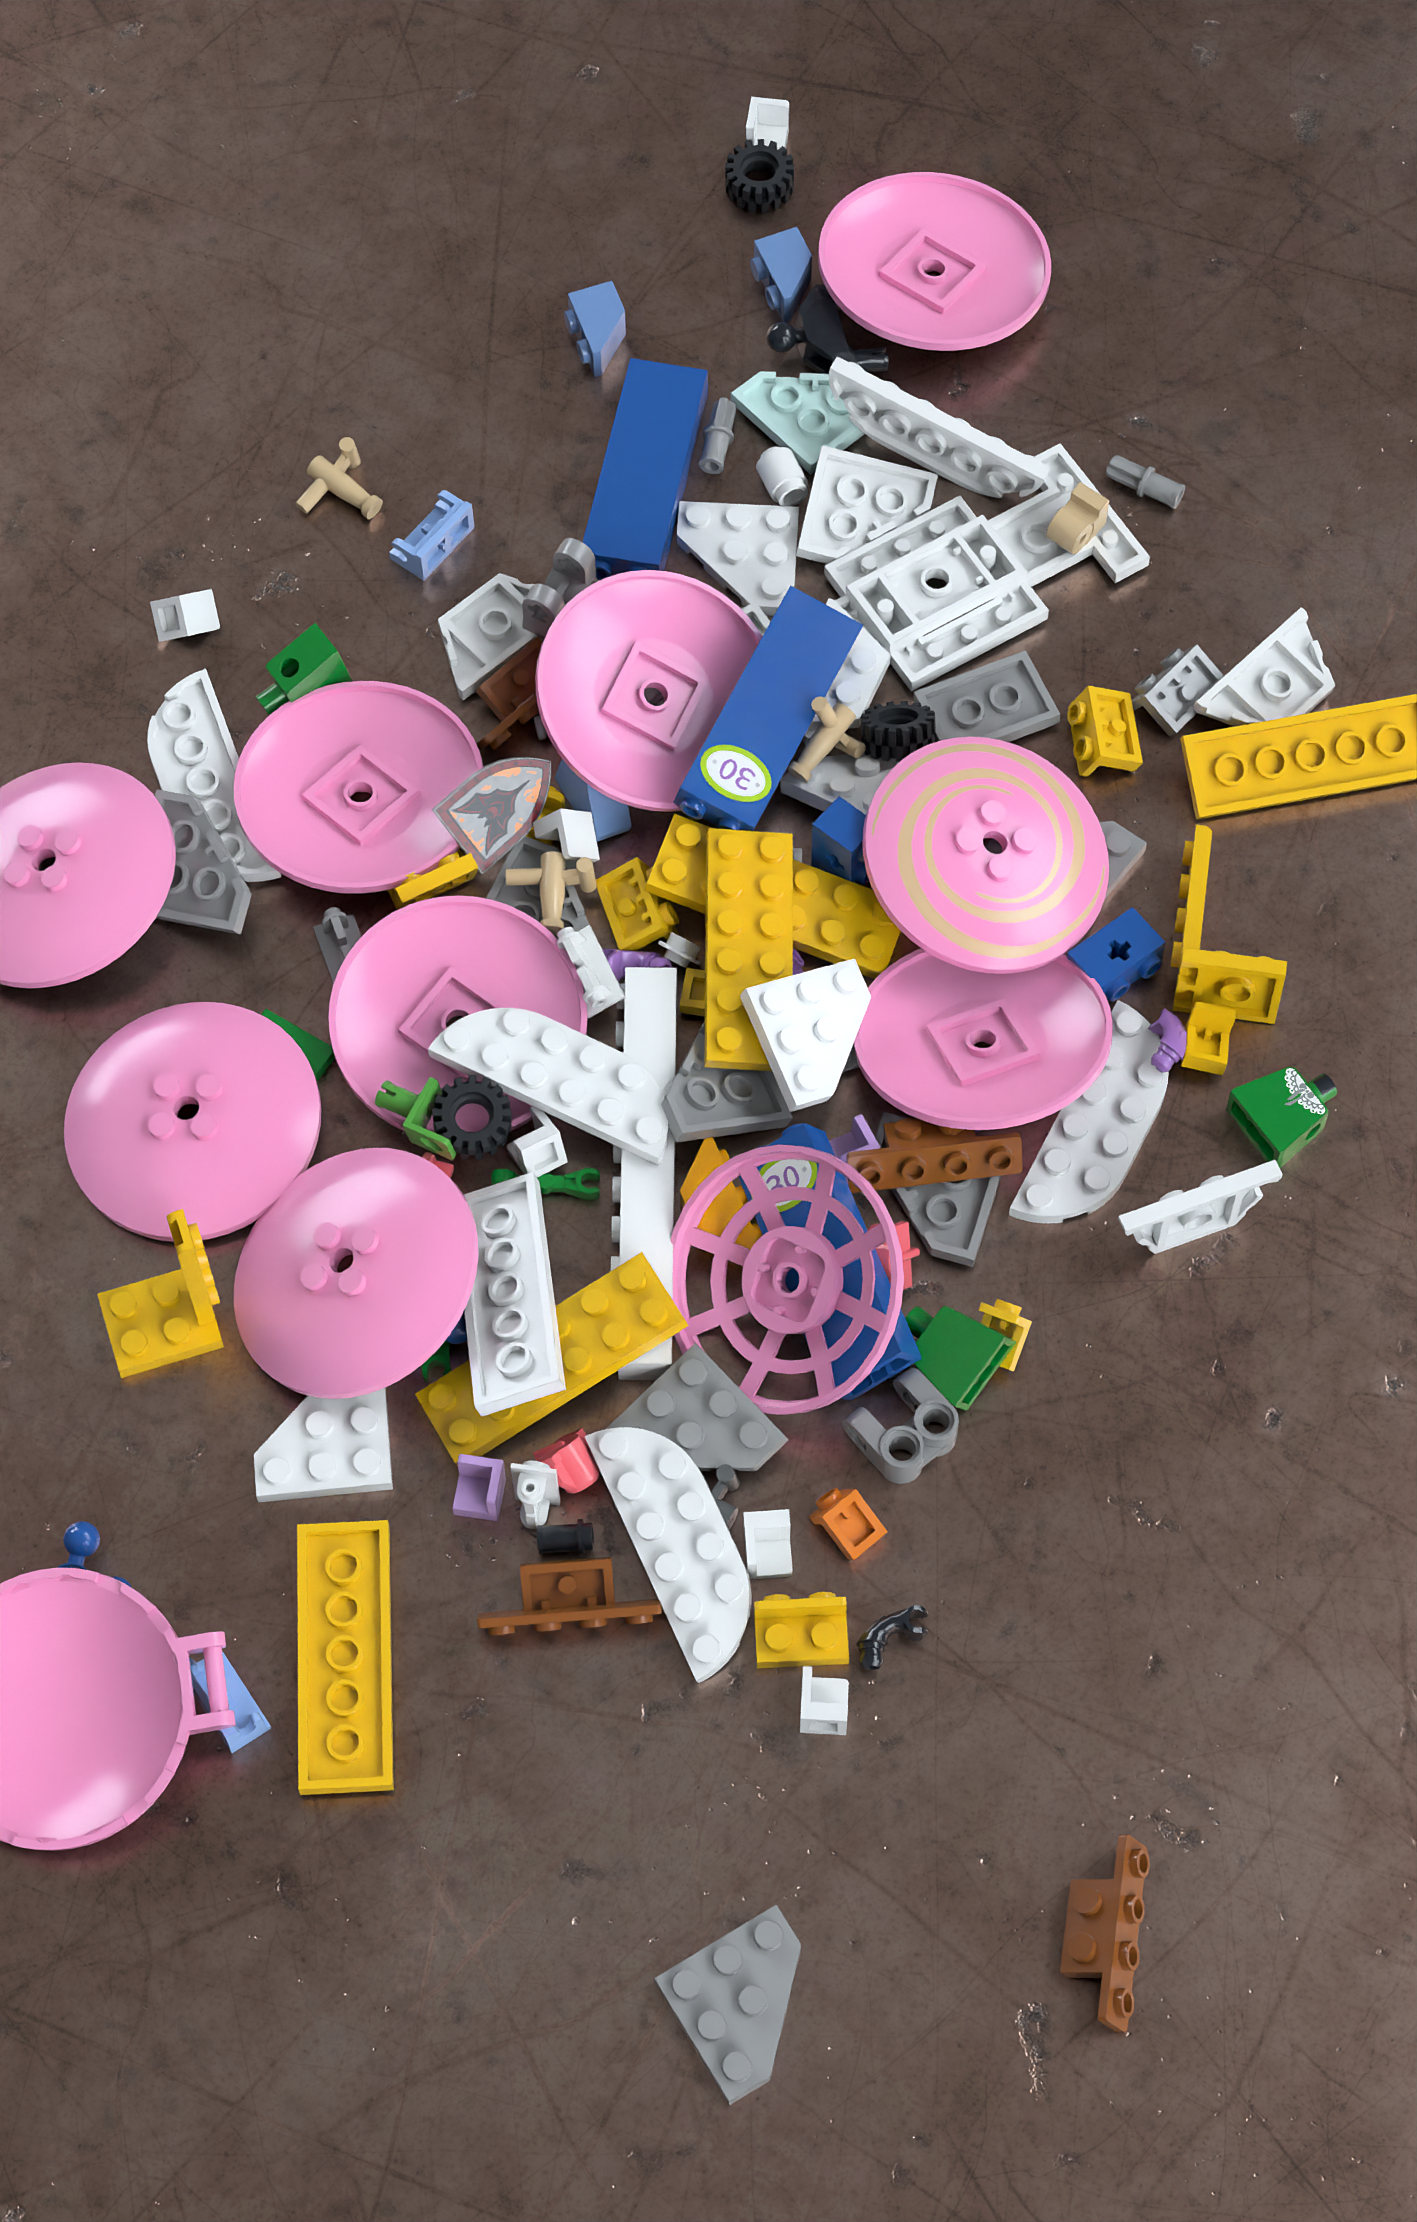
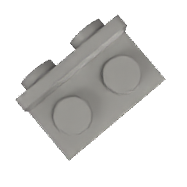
M1197 644L1183 652L1179 647L1161 661L1160 664L1164 669L1157 676L1153 673L1150 674L1134 688L1138 695L1132 700L1133 711L1143 706L1169 737L1176 734L1197 713L1192 709L1196 701L1224 677Z

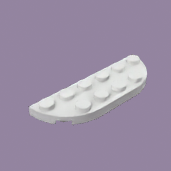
M836 357L830 367L829 384L836 401L841 397L846 409L851 413L848 418L854 425L881 445L961 487L996 498H1001L1004 493L1020 492L1019 496L1023 497L1038 490L1051 469L1042 464L1036 457L1025 455L1011 448L997 437L988 436L971 427L965 420L954 418L935 408L930 402L918 399L900 390L894 383L883 381L864 371L856 363L847 362Z
M203 669L178 682L164 695L165 701L158 709L156 715H152L149 723L148 750L159 786L163 791L191 795L201 801L244 881L259 882L280 878L281 873L272 868L257 854L242 831L236 812L233 788L239 757L207 670Z
M1119 1000L1116 1002L1111 1012L1113 1035L1106 1065L1094 1083L1079 1098L1060 1110L1010 1207V1216L1035 1223H1061L1065 1218L1074 1217L1085 1212L1090 1214L1109 1201L1125 1180L1162 1106L1169 1071L1161 1073L1156 1069V1066L1151 1065V1057L1154 1053H1157L1160 1046L1159 1041L1161 1039L1159 1035L1150 1031L1148 1027L1151 1024L1129 1005Z
M487 1009L470 1014L454 1022L441 1032L428 1048L429 1057L468 1076L476 1075V1079L481 1082L484 1077L491 1079V1085L495 1087L498 1084L504 1093L659 1166L664 1156L669 1126L661 1106L664 1095L653 1076L630 1056L557 1021L525 1009Z
M618 1427L597 1431L584 1436L696 1681L700 1683L719 1671L736 1652L745 1631L748 1617H750L752 1605L751 1584L747 1569L710 1488L691 1457L682 1448L662 1435L639 1428Z

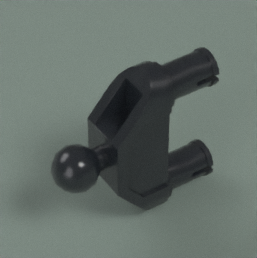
M816 284L798 309L795 327L780 321L774 323L766 333L767 344L776 352H788L797 344L802 362L819 374H829L830 367L836 357L847 362L856 363L868 373L887 372L888 353H886L885 346L861 350H852L851 347H848L838 312L843 310L835 303L824 284Z

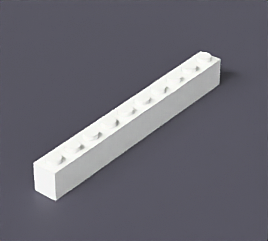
M625 967V984L619 983L625 998L617 1002V1009H624V1021H616V1047H624V1054L636 1060L649 1071L665 1097L676 1076L677 968ZM669 1128L667 1147L659 1166L613 1145V1162L621 1163V1176H613L612 1197L613 1203H621L620 1216H612V1243H620V1256H611V1271L643 1252L665 1289L673 1298V1244L670 1240L674 1230L675 1140ZM673 1336L619 1369V1380H657L672 1366Z

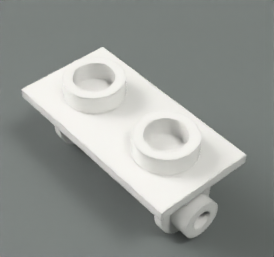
M588 925L580 931H574L573 927L561 929L557 933L559 938L557 945L559 949L565 948L572 963L577 968L576 971L582 981L585 992L583 1000L587 1004V1018L593 1017L625 998L591 926Z
M525 1461L523 1465L511 1463L515 1500L522 1502L521 1522L529 1529H537V1525H544L546 1523L549 1506H560L557 1469H551L549 1465L539 1461Z

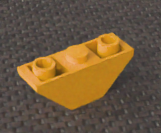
M713 1137L704 1139L680 1189L681 1212L697 1187L715 1169L730 1160L725 1149L718 1150ZM731 1181L714 1198L703 1214L697 1228L721 1237L732 1217L748 1202L743 1187L741 1185L735 1187ZM749 1221L738 1235L735 1243L751 1249L755 1242L763 1236L758 1223L751 1224Z

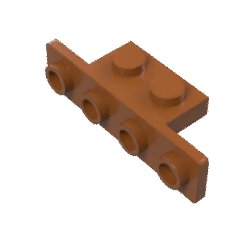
M538 636L475 689L478 695L501 720L495 728L476 743L479 751L487 745L495 750L512 735L507 729L517 719L524 725L539 712L535 676L537 660L543 642Z
M912 1118L883 1124L884 1140L887 1148L848 1152L846 1155L847 1164L859 1172L872 1185L874 1190L1018 1174L1023 1170L1022 1140L1018 1132L976 1137L975 1130L950 1128ZM848 1179V1186L850 1188L851 1193L862 1192L852 1181Z
M611 1557L520 1564L523 1609L478 1613L477 1625L478 1628H488L489 1635H503L516 1632V1625L534 1624V1631H552L561 1629V1622L579 1621L580 1627L589 1628L607 1625V1618L625 1617L627 1624L652 1622L653 1615L661 1614L662 1609L659 1599L615 1602Z
M1120 1834L1118 1836L1113 1879H1071L1060 1973L1068 1978H1102L1098 2020L1115 2032H1127L1128 2020L1134 2011L1132 1984L1134 1970L1137 1969L1139 1964L1137 1939L1139 1924L1143 1921L1145 1913L1142 1899L1144 1878L1148 1875L1150 1868L1147 1847L1129 1834Z

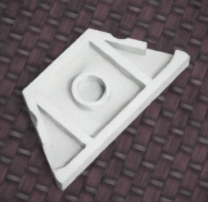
M499 573L438 619L439 630L458 694L462 700L473 694L475 689L538 636L522 627V603L535 584H523L516 578ZM538 636L541 641L544 640V638Z
M828 599L826 605L852 618L835 600ZM863 627L825 696L832 708L839 702L854 712L856 718L849 728L860 727L862 713L865 714V710L869 708L890 664V653ZM817 715L813 718L807 731L816 730L821 724Z
M1302 607L1198 699L1192 709L1199 714L1232 726L1308 714L1332 692L1335 683L1329 668L1323 663V653L1318 640L1313 641L1306 624L1309 618L1307 612Z
M1276 1160L1225 1178L1222 1175L1213 1176L1202 1182L1198 1188L1187 1192L1182 1190L1169 1192L1161 1197L1159 1202L1120 1215L1118 1220L1127 1236L1133 1233L1138 1243L1143 1246L1147 1245L1150 1251L1157 1254L1236 1225L1246 1215V1211L1263 1197L1259 1186L1278 1182L1283 1174Z

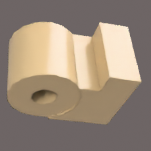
M1079 482L1071 492L1070 500L1051 520L1046 537L1070 553L1077 554L1106 524L1109 500Z

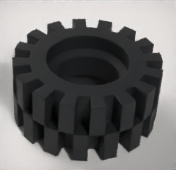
M758 139V145L754 146L751 140L745 141V149L737 145L734 148V154L729 153L727 163H725L726 193H729L731 202L733 203L737 200V207L742 210L745 205H748V212L755 213L756 207H761L762 213H768L770 205H772L774 210L781 208V201L786 204L789 201V194L792 195L794 190L793 158L791 154L787 155V149L782 146L777 150V142L770 141L769 146L764 145V139ZM755 171H765L774 177L766 181H753L747 178L746 175Z
M894 701L886 702L887 706H882L881 704L874 705V709L868 708L865 710V714L862 713L861 715L862 743L866 746L864 753L866 755L871 754L873 759L882 757V761L889 762L893 758L896 759V762H900L914 751L936 742L935 712L930 710V707L927 705L921 707V703L917 702L908 705V701H901L900 704H894Z
M469 1075V1081L463 1082L461 1077L456 1078L452 1087L446 1084L442 1088V1095H437L434 1101V1132L449 1139L455 1152L460 1153L461 1159L468 1160L469 1155H476V1160L484 1159L483 1154L489 1152L490 1156L497 1153V1146L501 1145L503 1147L507 1142V1134L511 1132L510 1101L507 1095H503V1089L498 1084L493 1087L491 1079L486 1077L483 1078L482 1082L476 1081V1075ZM474 1103L484 1107L490 1117L486 1127L478 1132L462 1130L455 1121L456 1113L462 1106Z

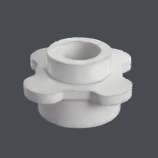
M671 932L666 943L661 940L659 941V945L667 948L664 957L684 968L687 967L690 961L700 966L701 962L696 957L701 947Z

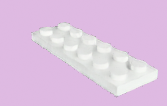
M533 1172L464 1194L472 1211L478 1236L477 1273L464 1313L474 1405L481 1416L566 1390L540 1183Z

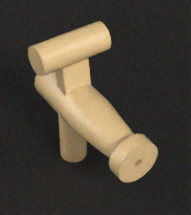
M344 437L339 442L341 455L335 464H332L321 455H318L311 461L307 468V475L315 481L295 504L302 512L308 514L329 490L342 500L361 509V514L367 519H371L379 512L383 501L376 495L370 496L355 480L345 473L347 468H357L361 463V459L354 440L350 437Z
M822 696L815 698L811 705L821 724L812 734L797 762L792 761L787 768L794 777L804 783L809 781L812 777L810 772L834 747L855 758H860L865 752L866 746L864 743L845 734L856 718L854 712L839 702L832 708L827 699Z
M551 851L541 855L540 868L506 869L507 886L540 885L543 920L539 923L547 928L555 937H558L557 933L564 928L561 916L565 886L580 884L581 890L587 893L596 889L597 884L593 862L587 857L580 858L577 861L576 869L565 870L566 859L563 857V854Z

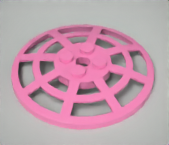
M792 1145L760 1147L737 1155L715 1169L697 1187L685 1204L670 1240L673 1244L672 1300L689 1325L674 1335L682 1354L695 1343L703 1350L697 1335L721 1326L723 1333L732 1346L745 1359L752 1362L739 1388L763 1413L777 1415L805 1413L830 1405L850 1393L870 1374L883 1356L895 1331L902 1305L904 1272L902 1250L892 1218L883 1200L859 1172L832 1154L810 1147ZM786 1159L818 1163L819 1168L815 1189L789 1186L769 1191L757 1166ZM836 1171L847 1177L863 1192L872 1204L880 1224L864 1233L853 1214L838 1200L831 1197ZM741 1175L753 1199L747 1202L732 1217L721 1237L698 1229L697 1227L703 1214L714 1198L731 1181ZM791 1200L811 1202L806 1226H785L776 1204ZM828 1210L842 1221L853 1238V1241L837 1250L822 1235ZM760 1213L768 1232L760 1237L751 1249L736 1244L735 1241L745 1225L756 1214ZM887 1242L891 1267L890 1298L886 1315L871 1307L875 1286L874 1260L871 1251ZM691 1245L714 1254L710 1280L714 1309L694 1317H690L685 1282L687 1259ZM859 1258L862 1264L863 1276L860 1300L842 1292L844 1280L842 1267ZM728 1261L743 1266L742 1290L744 1296L728 1302L726 1291ZM794 1268L799 1274V1285L795 1291L790 1292L786 1287L785 1278L788 1271ZM835 1310H838L852 1317L853 1320L843 1336L828 1349L822 1325L832 1316ZM751 1313L760 1324L768 1328L760 1349H757L745 1338L738 1328L735 1319ZM864 1324L879 1332L880 1334L872 1351L859 1369L848 1380L835 1388L831 1362L838 1359L851 1347L861 1333ZM805 1333L811 1358L795 1361L775 1358L786 1334ZM768 1371L784 1374L815 1371L819 1395L810 1399L782 1401L767 1399L756 1395Z

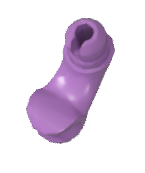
M602 949L618 982L620 979L625 978V967L672 968L670 960L661 957L656 952Z
M1166 1008L1160 1012V1018L1148 1027L1150 1031L1159 1035L1161 1039L1157 1053H1154L1151 1057V1065L1156 1066V1069L1161 1073L1168 1072L1174 1062L1177 1063L1179 1059L1183 1060L1187 1045L1185 1026L1176 1015L1169 1012Z

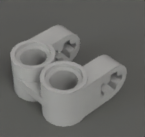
M574 538L563 540L553 556V568L548 574L545 584L533 585L523 600V629L545 638L553 621L566 604L578 593L598 582L596 578L595 556L586 544Z
M915 1367L908 1368L893 1380L896 1392L915 1414L902 1426H895L886 1430L864 1407L857 1408L842 1420L843 1428L854 1444L886 1479L897 1484H905L915 1480L926 1464L935 1457L949 1453L955 1446L958 1433L959 1418L954 1406ZM932 1422L941 1423L945 1426L946 1431L939 1434L930 1433L925 1429V1425ZM896 1449H904L910 1452L912 1457L906 1461H899L891 1456V1452Z

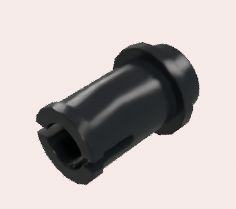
M578 1519L577 1524L537 1525L539 1555L568 1551H579L580 1555H585L586 1550H594L593 1524L584 1523L583 1519Z

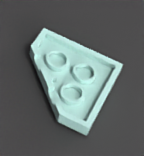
M760 371L731 392V401L736 403L737 408L779 447L791 449L798 464L810 475L816 470L822 445L844 450L865 434L848 418L851 413L846 409L841 397L838 401L835 400L830 389L829 374L800 373V378L776 377V372Z

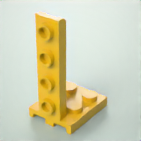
M1196 825L1193 841L1185 840L1182 865L1189 866V874H1181L1178 899H1184L1186 903L1185 908H1177L1174 933H1181L1182 939L1181 942L1174 941L1170 967L1178 968L1173 1011L1191 1013L1195 1002H1203L1233 1009L1236 1011V1019L1275 1024L1286 977L1287 961L1275 960L1266 956L1252 957L1230 954L1226 951L1200 950L1212 830L1207 826Z
M183 1209L173 1211L166 1216L181 1269L97 1294L121 1378L224 1348L212 1305L219 1304L220 1300L197 1222L187 1224Z

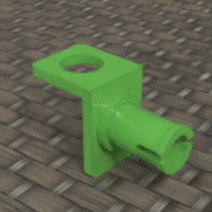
M430 1077L418 1095L388 1080L382 1083L381 1088L385 1089L386 1093L378 1090L375 1105L406 1118L402 1126L410 1142L453 1160L456 1152L450 1140L425 1129L433 1115L434 1101L437 1095H442L437 1079Z

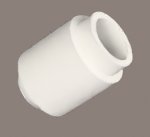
M771 447L764 451L756 464V470L772 500L778 502L780 506H795L802 502L808 494V481L792 450L787 447Z

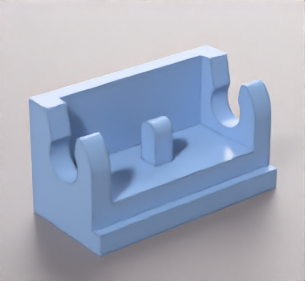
M441 490L437 495L440 500L435 504V508L404 540L396 538L391 543L394 548L389 552L390 559L423 581L474 529L472 504L462 501L445 490Z
M222 1652L229 1710L234 1711L236 1726L217 1731L231 1753L270 1730L271 1726ZM189 1657L193 1694L204 1711L210 1713L204 1659L195 1662L194 1659Z

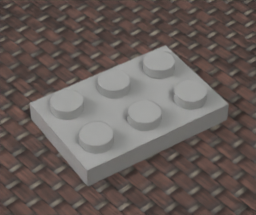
M1026 650L914 691L913 701L921 703V707L927 705L930 707V710H934L936 742L957 737H984L1010 742L1060 723L1061 714Z

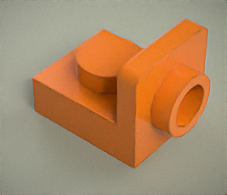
M836 1487L829 1490L816 1501L815 1504L818 1509L809 1516L813 1524H822L848 1560H855L887 1533V1530L856 1489H842L839 1491Z

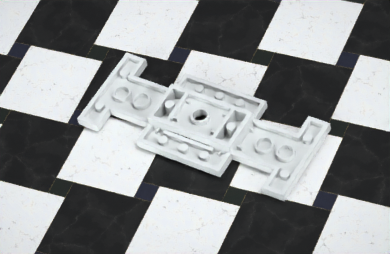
M1061 443L1035 456L1042 464L1051 468L1040 486L1043 492L990 520H987L984 515L976 517L963 498L958 496L824 566L825 577L841 597L835 601L855 621L863 624V628L890 653V664L910 691L925 685L1047 620L1049 610L1031 587L1093 555L1114 583H1117L1149 565L1150 556L1110 505H1108L1106 524L1077 554L1070 553L1046 537L1051 520L1070 500L1071 492L1079 482L1099 493ZM931 578H938L946 581L947 585L941 589H933L926 582ZM754 602L741 610L751 619L763 636L770 624V620L758 604ZM815 730L806 731L802 739L805 745H807Z

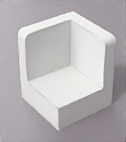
M751 96L746 124V141L751 140L754 146L758 145V139H764V145L769 146L770 141L777 142V150L782 146L786 148L789 132V102L787 100Z
M212 589L150 602L159 642L220 628Z
M559 809L533 822L536 838L561 842L562 854L566 859L565 870L576 869L577 861L583 857L591 859L593 863L600 860L591 812Z
M532 1106L529 1109L532 1114L535 1130L508 1144L507 1150L524 1175L533 1172L536 1177H539L568 1161L559 1130L544 1111Z
M789 1509L743 1512L746 1567L749 1579L790 1577L793 1568Z
M803 1666L800 1733L846 1735L848 1680L812 1677V1667Z

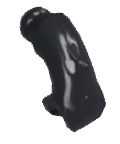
M913 1605L888 1616L883 1615L879 1620L877 1619L860 1636L856 1643L859 1647V1652H861L860 1664L866 1670H877L883 1664L882 1652H884V1647L887 1645L888 1637L893 1634L903 1632L908 1639L921 1641L928 1634V1629L915 1627L910 1621L915 1618L923 1619L928 1617L927 1610L923 1606Z

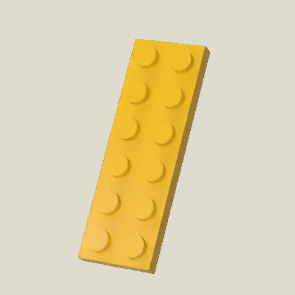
M1417 694L1182 736L1180 740L1196 820L1417 780Z
M674 814L644 891L706 914V835L708 828L711 827ZM793 859V948L834 964L855 959L862 975L876 979L887 969L901 930L888 917L872 889Z
M708 828L706 835L704 1067L772 1071L740 998V994L746 988L793 976V834Z
M643 1252L555 1306L566 1390L481 1416L474 1405L470 1360L415 1393L456 1465L459 1454L481 1457L689 1326Z
M388 1520L298 1524L300 1795L394 1790Z

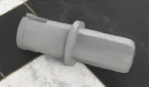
M721 397L719 401L714 402L709 426H706L703 430L705 442L699 465L701 470L710 474H719L724 470L727 448L734 440L732 426L737 406L735 402L729 401L726 397Z
M1115 455L1110 460L1106 469L1107 477L1137 490L1138 496L1142 497L1145 494L1169 505L1173 509L1178 506L1185 491L1184 484H1179L1155 473L1154 467L1144 468L1119 455Z

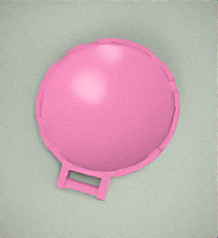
M77 1568L42 1569L21 1574L0 1584V1840L17 1847L34 1850L56 1851L74 1849L110 1837L134 1822L151 1807L174 1776L183 1757L189 1735L236 1726L234 1711L229 1710L222 1649L226 1647L225 1632H208L178 1638L164 1615L145 1596L121 1581L90 1570ZM203 1653L210 1705V1713L196 1715L189 1661V1655Z

